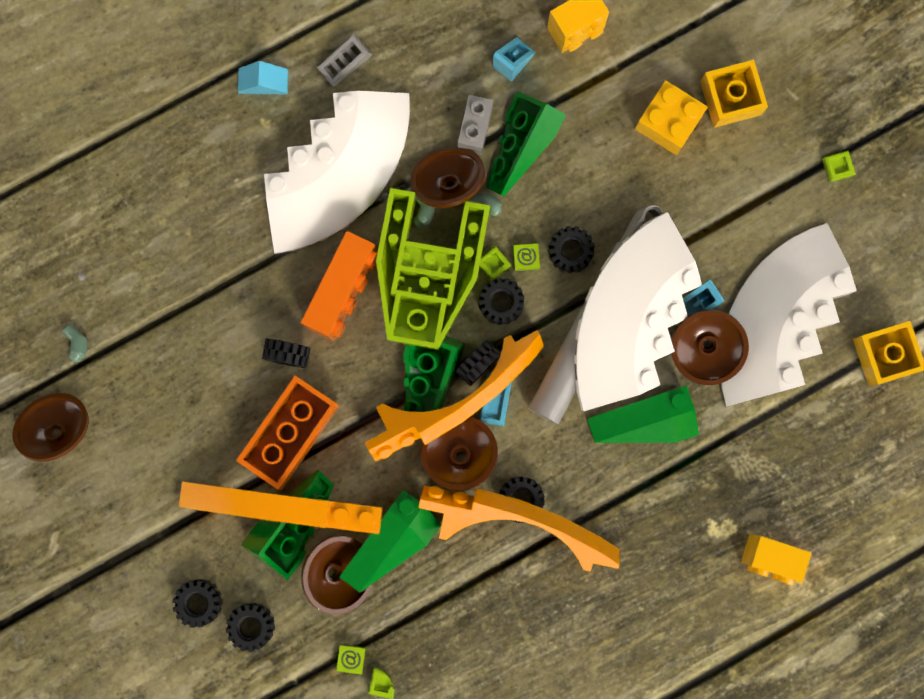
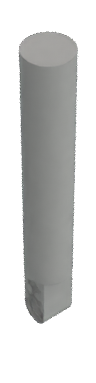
M655 205L638 209L621 241L616 242L610 255L620 248L622 242L627 237H631L640 229V226L647 222L645 218L647 212L651 213L653 219L663 214L662 209ZM586 300L528 407V410L556 425H559L576 393L575 379H577L576 364H574V355H576L578 342L576 340V331L579 319L582 320L587 303Z

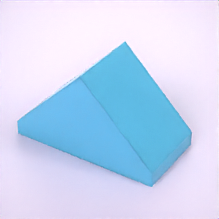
M516 37L495 52L493 55V67L512 82L536 52Z
M262 61L241 67L238 73V93L288 94V69Z
M711 280L683 298L688 316L701 310L713 309L725 301Z

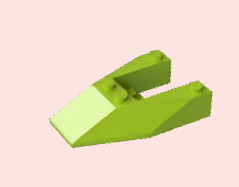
M390 188L376 258L387 341L439 349L477 281L490 205L465 201L457 249L408 241L416 203L415 192Z

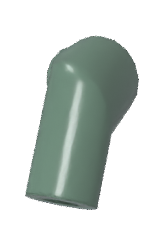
M483 193L467 200L468 202L490 205L489 213L491 216H498L502 213L501 201L490 194Z
M416 198L420 209L413 222L416 227L423 228L431 223L435 208L425 205Z
M69 324L64 328L62 334L71 341L69 358L73 362H80L87 354L88 341L74 326Z

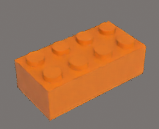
M346 231L301 321L304 327L333 342L336 337H341L346 327V324L343 322L347 314L351 316L357 305L355 298L358 292L363 293L368 283L366 276L369 270L373 271L377 265L376 258L378 252L375 244Z
M295 375L236 461L277 490H283L340 405Z

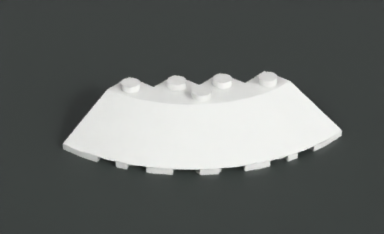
M374 91L333 93L335 118L310 120L312 145L287 147L289 172L264 174L266 201L275 254L295 251L318 241L328 239V237L336 232L347 228L376 201L397 169L405 146L410 117L409 93Z
M668 212L649 220L640 226V229L631 237H627L622 242L620 248L608 257L600 269L602 272L594 287H591L588 292L582 320L579 319L576 331V340H578L576 355H574L577 373L575 383L581 411L631 398L660 385L653 361L674 352L668 327L684 321L688 317L682 294L702 285L696 262Z
M828 223L808 229L776 248L758 264L739 290L729 314L743 326L748 337L749 351L742 369L733 378L721 383L725 407L805 385L798 361L822 354L816 330L840 322L833 299L857 291L850 267Z

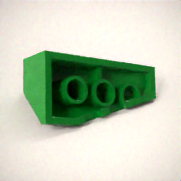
M517 91L505 114L504 122L507 123L505 133L499 137L498 143L501 145L499 156L493 160L486 188L504 197L556 137L566 114L542 101Z
M445 336L439 349L406 344L403 353V363H405L404 386L406 390L404 411L427 412L442 409L466 343Z
M687 385L587 419L594 443H676L699 435L696 411Z
M316 470L288 496L328 500L334 484L321 471ZM261 519L242 542L241 546L288 581L304 559L306 554L304 550L309 536L313 537L316 529L308 525Z
M403 490L381 519L380 533L370 534L339 578L361 593L426 547L441 527L440 522L429 510L419 508L420 502Z

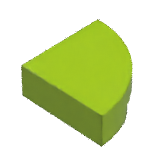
M374 667L368 694L394 699V686L391 678L383 670Z

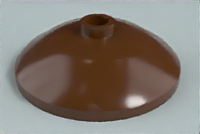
M458 147L441 148L429 153L417 163L411 175V188L415 192L416 198L425 205L436 208L453 207L469 200L479 191L485 179V168L481 158L470 149Z
M713 309L701 310L689 315L678 325L671 341L674 352L671 354L677 369L690 381L702 385H717L733 378L744 366L749 351L748 337L739 321L726 312ZM711 340L712 344L710 347H703L704 341Z
M54 393L38 398L20 413L14 424L12 437L16 449L27 459L38 462L52 461L65 456L77 447L86 434L89 424L87 409L78 398L70 394Z
M471 416L425 445L423 442L421 447V460L428 476L437 485L452 491L470 490L482 484L492 474L498 459L497 442L492 431L482 421ZM465 454L466 458L463 461L457 460L458 455Z
M333 536L319 542L308 553L302 567L301 584L307 600L315 608L328 614H344L357 608L366 599L372 585L359 593L339 578L362 547V543L347 536ZM333 568V575L329 577L328 572Z

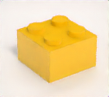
M569 0L550 11L547 30L561 53L567 50L572 52L578 49L584 40L588 38L593 40L604 32L609 11L602 0Z
M754 60L705 72L700 81L714 128L761 116L768 108Z
M665 80L642 115L635 130L677 156L708 106Z
M911 321L853 339L869 387L924 371V359Z
M749 534L741 563L748 565V571L768 577L770 572L773 573L772 579L793 586L794 581L803 583L811 552L763 536Z

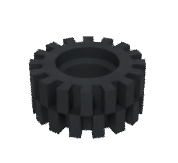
M566 226L565 229L561 228L553 235L548 253L555 268L558 267L559 271L568 272L567 274L578 273L591 262L595 252V245L592 243L593 238L591 235L588 236L586 234L587 231L585 229L582 231L577 226L575 228ZM567 241L577 242L581 247L580 256L575 259L566 258L562 253V245Z
M508 278L492 279L487 285H484L480 292V311L484 318H487L491 323L494 322L497 325L509 324L511 321H515L523 310L524 295L522 294V289L517 286L515 281L512 282ZM505 292L510 296L511 305L507 310L499 311L493 307L491 300L496 293Z
M266 338L261 359L288 366L307 368L311 348L296 343Z
M487 339L460 365L456 373L471 386L500 357L501 352Z
M528 477L512 478L500 489L499 494L512 497L513 493L517 490H526L531 496L532 505L543 509L545 504L542 488L536 481ZM511 520V521H514V522H516V523H525V522H521V521Z
M202 579L192 580L183 584L176 591V597L173 598L172 602L175 603L173 612L176 611L177 616L175 617L177 620L181 619L183 625H190L189 627L191 628L203 627L218 617V613L221 612L222 608L220 606L223 604V599H220L222 594L216 590L217 586L210 584L208 580L203 581ZM195 593L202 594L207 600V607L202 613H194L189 608V598Z
M247 603L236 608L226 622L228 624L226 633L229 634L227 638L229 642L232 641L234 643L232 646L235 648L239 647L240 651L243 652L246 650L253 652L265 646L272 638L273 631L275 630L273 625L275 620L274 617H271L270 610H266L265 606L262 604L257 605V603ZM247 617L257 619L260 624V631L254 637L244 635L241 630V623Z

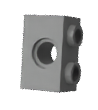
M473 95L468 96L458 139V148L470 149L477 155L482 156L493 110V100Z

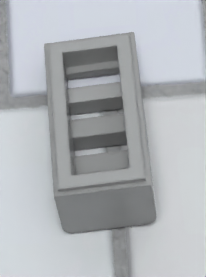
M352 34L317 68L334 87L373 54L358 36ZM353 46L360 51L358 56L351 49ZM346 52H347V53L351 56V58L353 59V61H352L351 63H350V62L347 60V58L343 55V54H345ZM338 58L346 66L344 69H342L336 62ZM332 65L339 74L334 76L328 66Z

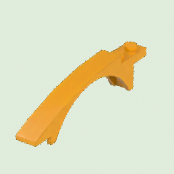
M538 330L516 342L511 335L505 337L500 358L491 375L475 392L460 402L427 412H408L391 408L383 403L378 405L376 409L387 431L365 442L374 460L385 459L400 448L412 445L419 438L422 439L425 445L464 422L495 398L544 348Z
M182 481L178 506L221 514L374 534L380 533L383 510L382 507L360 505L359 503L277 495Z
M424 485L419 508L444 513L439 539L447 540L461 529L479 522L515 520L543 528L561 539L573 551L583 570L591 571L593 563L619 569V548L560 515L525 501L476 488L475 495L472 496L464 492L444 490L437 486L430 487Z

